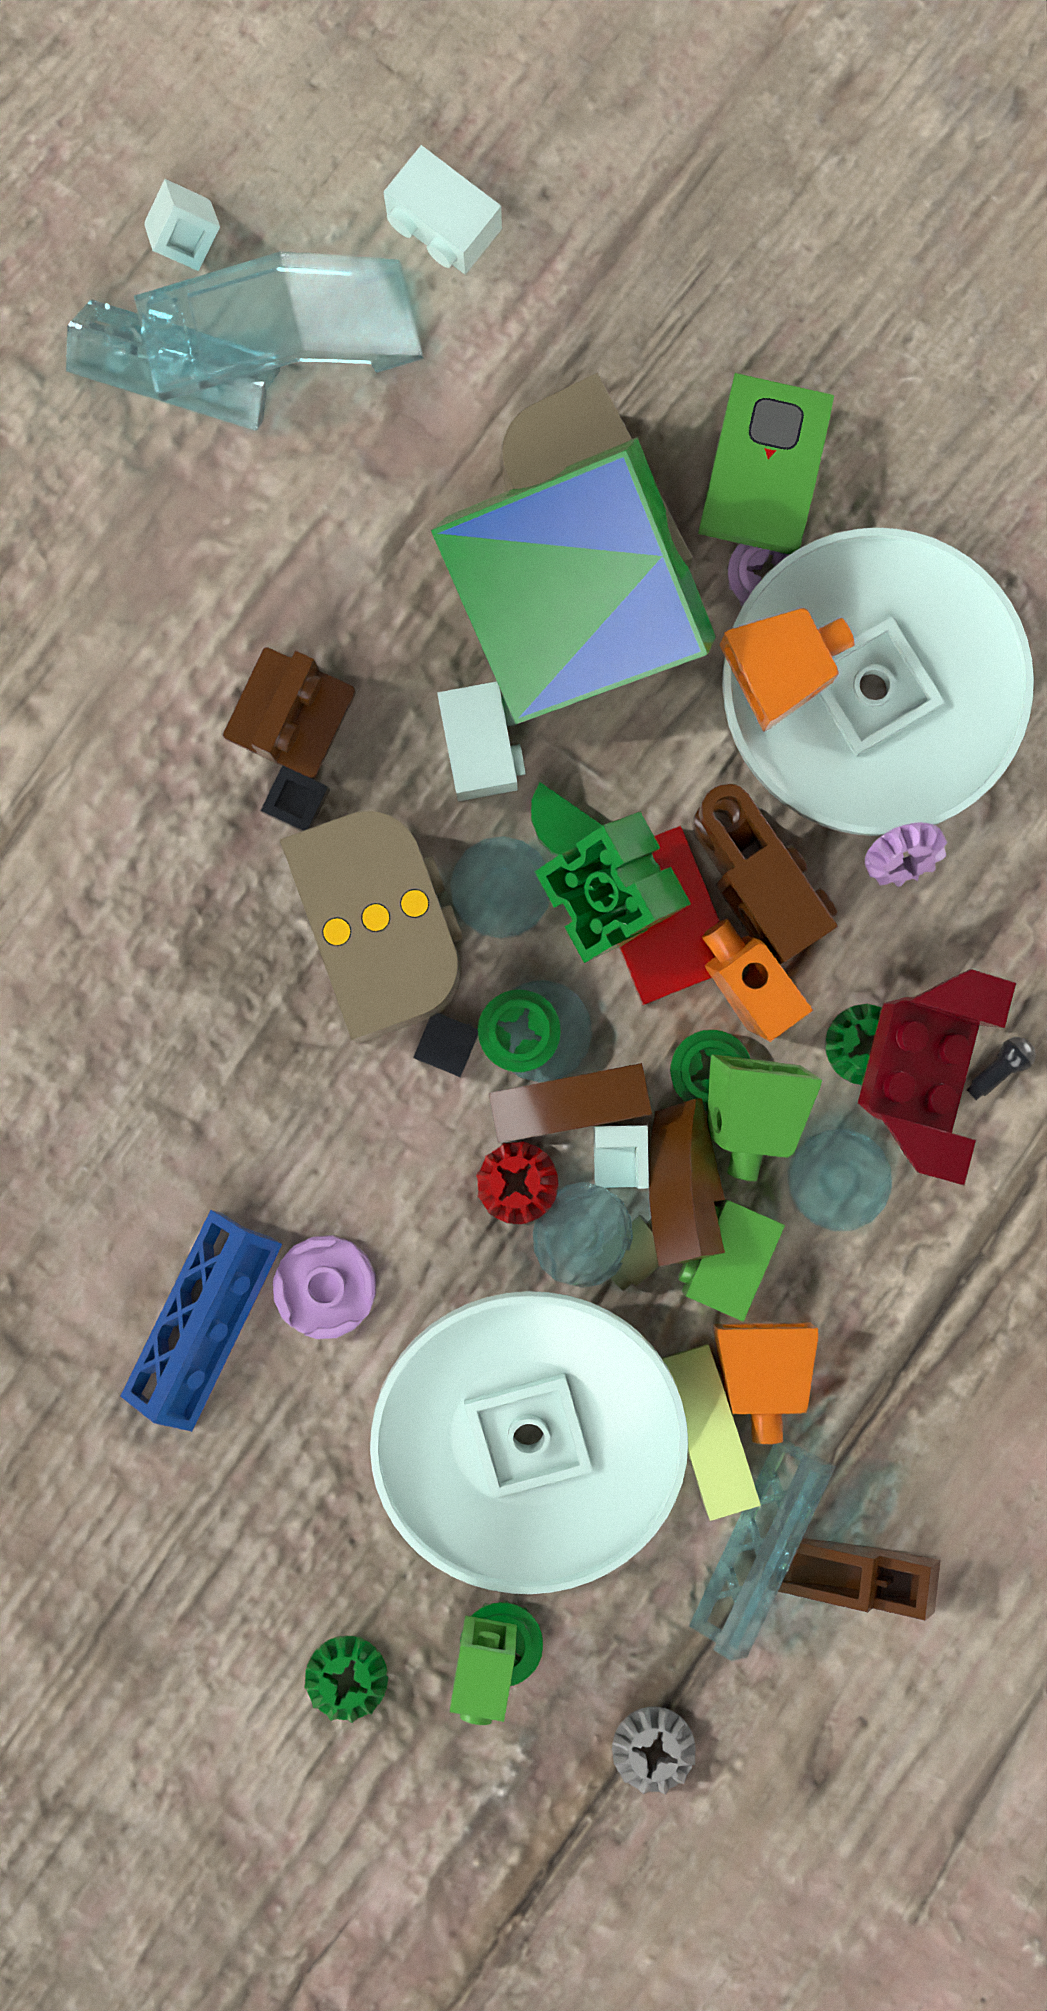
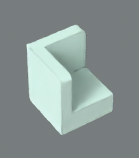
M164 179L144 224L152 251L199 271L220 228L209 199L167 179Z
M593 1126L595 1185L598 1188H649L648 1126Z

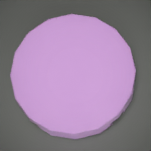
M335 1235L313 1236L294 1245L280 1261L273 1278L274 1302L282 1319L298 1332L314 1339L338 1338L354 1330L370 1313L376 1296V1274L368 1256L353 1242Z

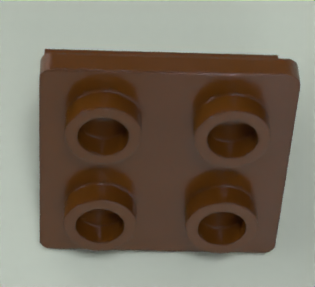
M265 647L223 732V737L227 741L276 764L286 766L311 779H315L356 694L355 688L321 672L315 660L295 650L291 658L269 647Z

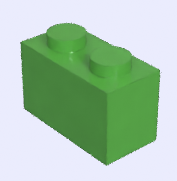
M725 1199L720 1201L718 1207L715 1206L725 1253L683 1263L678 1280L685 1283L682 1293L686 1297L744 1322L785 1225Z
M465 1616L450 1705V1712L460 1714V1718L463 1721L475 1725H489L492 1723V1720L504 1722L515 1660L517 1625Z

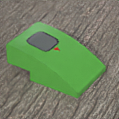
M734 374L698 534L789 555L800 548L819 471L834 395L743 374Z

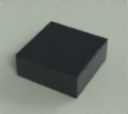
M282 765L260 811L264 815L302 832L313 827L330 789L328 786Z
M436 1013L429 1018L413 1058L461 1078L477 1041L478 1029Z

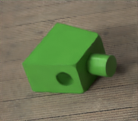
M712 1054L707 1123L711 1139L724 1150L732 1152L727 1170L730 1176L746 1181H756L763 1155L788 1158L794 1154L820 1090L822 1079L801 1065Z

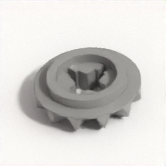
M646 1707L636 1710L620 1723L615 1732L612 1743L614 1765L624 1783H629L638 1788L643 1794L647 1792H661L666 1795L670 1788L679 1783H685L692 1766L695 1765V1740L691 1729L678 1714L666 1708ZM658 1732H661L663 1751L669 1753L670 1756H667V1758L658 1757L655 1765H652L651 1770H648L646 1753L639 1751V1748L642 1746L651 1747L653 1740L657 1739Z

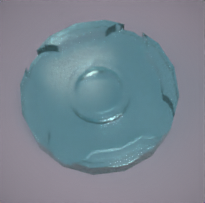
M505 836L483 839L468 848L454 867L450 884L453 905L463 922L480 935L498 939L518 937L534 928L548 910L550 900L534 872L546 863L540 853L524 841Z
M546 980L523 983L514 988L513 990L523 989L535 992L548 1000L559 1017L561 1035L555 1053L545 1064L528 1072L512 1073L519 1078L535 1082H545L560 1079L575 1070L588 1053L592 1037L589 1013L580 997L563 984ZM525 1009L523 1016H520L516 1023L498 1021L497 1025L504 1027V1031L511 1034L510 1043L512 1045L509 1050L511 1053H514L516 1046H519L523 1039L540 1041L542 1038L534 1035V1031L528 1028L529 1019L527 1017L529 1010Z
M850 1129L825 1130L807 1138L794 1152L787 1171L789 1192L796 1209L812 1224L831 1231L856 1230L872 1222L885 1208L892 1189L891 1167L883 1150L868 1136Z
M586 1182L565 1185L559 1189L553 1205L542 1217L535 1221L533 1228L534 1253L541 1268L555 1281L579 1288L600 1285L614 1276L623 1265L620 1261L624 1257L625 1251L630 1250L633 1239L631 1217L623 1201L606 1188Z

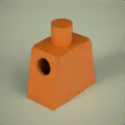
M800 608L724 632L719 646L763 732H765L832 684L839 674L832 657L853 647L855 642L852 632L843 618H839L817 629L809 611L806 608Z
M728 919L718 922L702 935V938L716 956L705 967L748 1031L771 1042L813 1011L761 940L749 936L741 938ZM749 965L748 973L742 979L743 969Z
M811 1322L713 1324L724 1390L732 1414H751V1436L753 1443H782L783 1414L806 1413L808 1409L818 1342V1328Z

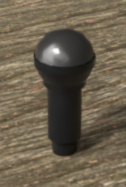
M1012 1037L1003 1042L997 1055L998 1058L972 1080V1084L966 1089L974 1100L977 1101L981 1096L988 1095L1011 1073L1015 1074L1032 1066L1036 1053L1035 1048L1028 1040L1022 1037Z

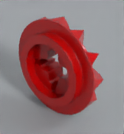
M526 1142L503 1143L500 1147L485 1155V1160L476 1174L478 1198L482 1201L490 1215L509 1224H526L539 1219L551 1208L558 1192V1173L553 1161L542 1149ZM531 1165L532 1167L528 1170L524 1183L529 1187L528 1191L534 1196L530 1198L526 1194L514 1192L503 1200L502 1197L506 1194L505 1190L508 1188L509 1183L501 1172L502 1168L505 1171L518 1174Z

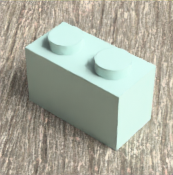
M420 145L384 190L387 219L392 227L407 238H410L412 235L427 245L429 254L439 264L446 268H450L453 265L465 275L502 230L501 205L422 145Z
M497 681L437 692L458 802L517 791L516 776L526 775L520 744L510 746L507 726L516 724L504 696L500 694Z

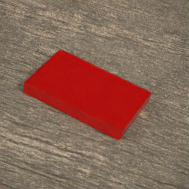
M681 825L654 836L660 849L652 853L660 866L661 871L669 867L672 868L691 904L664 921L647 928V931L619 947L642 1006L712 978L705 965L716 956L706 944L702 935L720 921Z

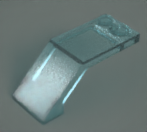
M280 251L134 295L156 395L162 401L299 361L371 364L377 373L424 359L402 264L397 259Z

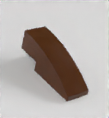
M642 1063L489 1093L498 1143L652 1115Z
M702 1098L655 1111L649 1155V1202L658 1266L682 1264L723 1254L725 1250L714 1203L725 1200Z
M775 1535L772 1537L766 1589L867 1613L872 1609L925 1621L935 1613L941 1560L867 1546Z

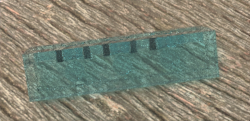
M93 299L67 325L66 372L255 431L263 423L267 389L280 372L281 358ZM97 320L110 325L105 326L102 324L95 323V321ZM147 338H155V339H158V340L153 341V340H150V339H147ZM200 352V353H203V354H206V355H205V356H201V355H198V354H195V353ZM248 367L260 371V373H255L243 368Z
M784 1438L782 1443L773 1444L755 1483L761 1506L777 1501L779 1508L766 1537L761 1539L755 1520L760 1506L742 1511L689 1627L716 1642L713 1650L731 1661L748 1657L836 1467ZM787 1453L801 1462L788 1490L783 1491L777 1469L784 1454ZM770 1485H771L774 1494L765 1497V1495H766V1493H767V1491H768V1489H769V1487H770ZM749 1532L752 1542L743 1545ZM754 1549L756 1559L743 1586L739 1587L733 1564L739 1553ZM727 1579L730 1590L721 1592ZM732 1596L734 1606L723 1630L707 1620L716 1601Z

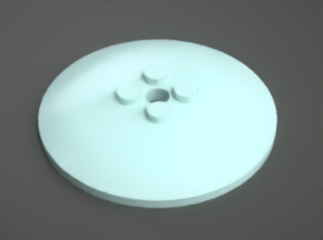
M894 528L853 529L817 539L799 548L780 561L757 584L742 606L733 628L800 608H806L817 629L839 618H843L848 624L855 642L853 647L832 657L839 672L833 683L765 732H763L726 657L724 658L723 699L728 725L734 742L754 776L782 804L800 816L833 830L856 835L882 836L896 827L910 823L923 822L937 825L957 815L976 802L1002 776L1014 758L1029 722L1034 686L1032 657L1023 625L1011 601L996 581L970 557L946 543L916 532ZM869 674L881 677L886 684L885 697L879 700H871L865 697L860 690L861 678Z
M532 1291L504 1293L468 1303L447 1313L421 1332L401 1353L386 1377L374 1410L370 1442L371 1465L377 1492L393 1525L408 1544L432 1565L454 1578L484 1589L511 1594H540L571 1589L594 1581L626 1563L651 1540L667 1519L683 1483L688 1453L687 1422L676 1383L665 1362L643 1335L620 1317L591 1302L568 1295ZM533 1424L543 1431V1436L538 1442L525 1445L515 1439L514 1433L522 1425Z

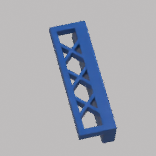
M210 1210L120 1397L155 1424L192 1432L282 1244L270 1236L244 1228L220 1212ZM221 1229L229 1233V1236L221 1253L214 1256V1244ZM202 1278L203 1290L198 1301L192 1304L191 1291L196 1281ZM179 1325L180 1338L175 1348L169 1351L168 1339L173 1328ZM156 1372L157 1385L149 1400L142 1395V1392L151 1374Z

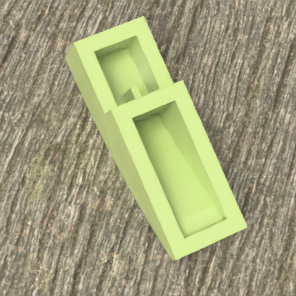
M702 1345L663 1357L662 1360L667 1365L682 1400L687 1422L688 1456L709 1520L712 1521L761 1506L709 1345Z

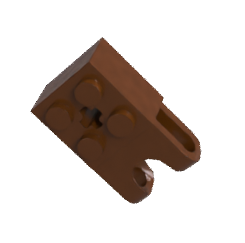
M736 784L719 785L708 792L693 817L692 828L697 840L722 876L715 886L749 937L761 940L778 963L782 964L837 928L838 925L832 918L837 915L833 902L821 888L814 891L803 874L808 871L804 859L793 845L790 844L787 847L783 845L750 795ZM714 813L726 814L730 818L732 825L728 827L723 826L715 818Z

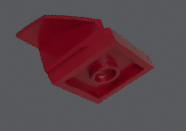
M969 969L915 997H903L883 1003L858 1104L874 1118L884 1122L917 1173L965 1186L976 1140L954 1134L952 1131L979 1026L1005 1028L1016 987L1015 982Z

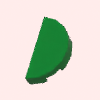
M539 781L531 799V822L538 841L552 855L557 857L563 852L576 848L575 844L603 826Z

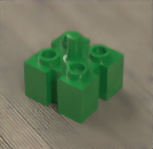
M641 811L601 826L575 844L576 848L561 853L534 871L553 907L556 908L564 904L572 922L564 927L584 963L621 947L647 931V928L664 921L691 904L672 868L669 867L661 871L660 866L656 863L652 853L659 850L660 846Z

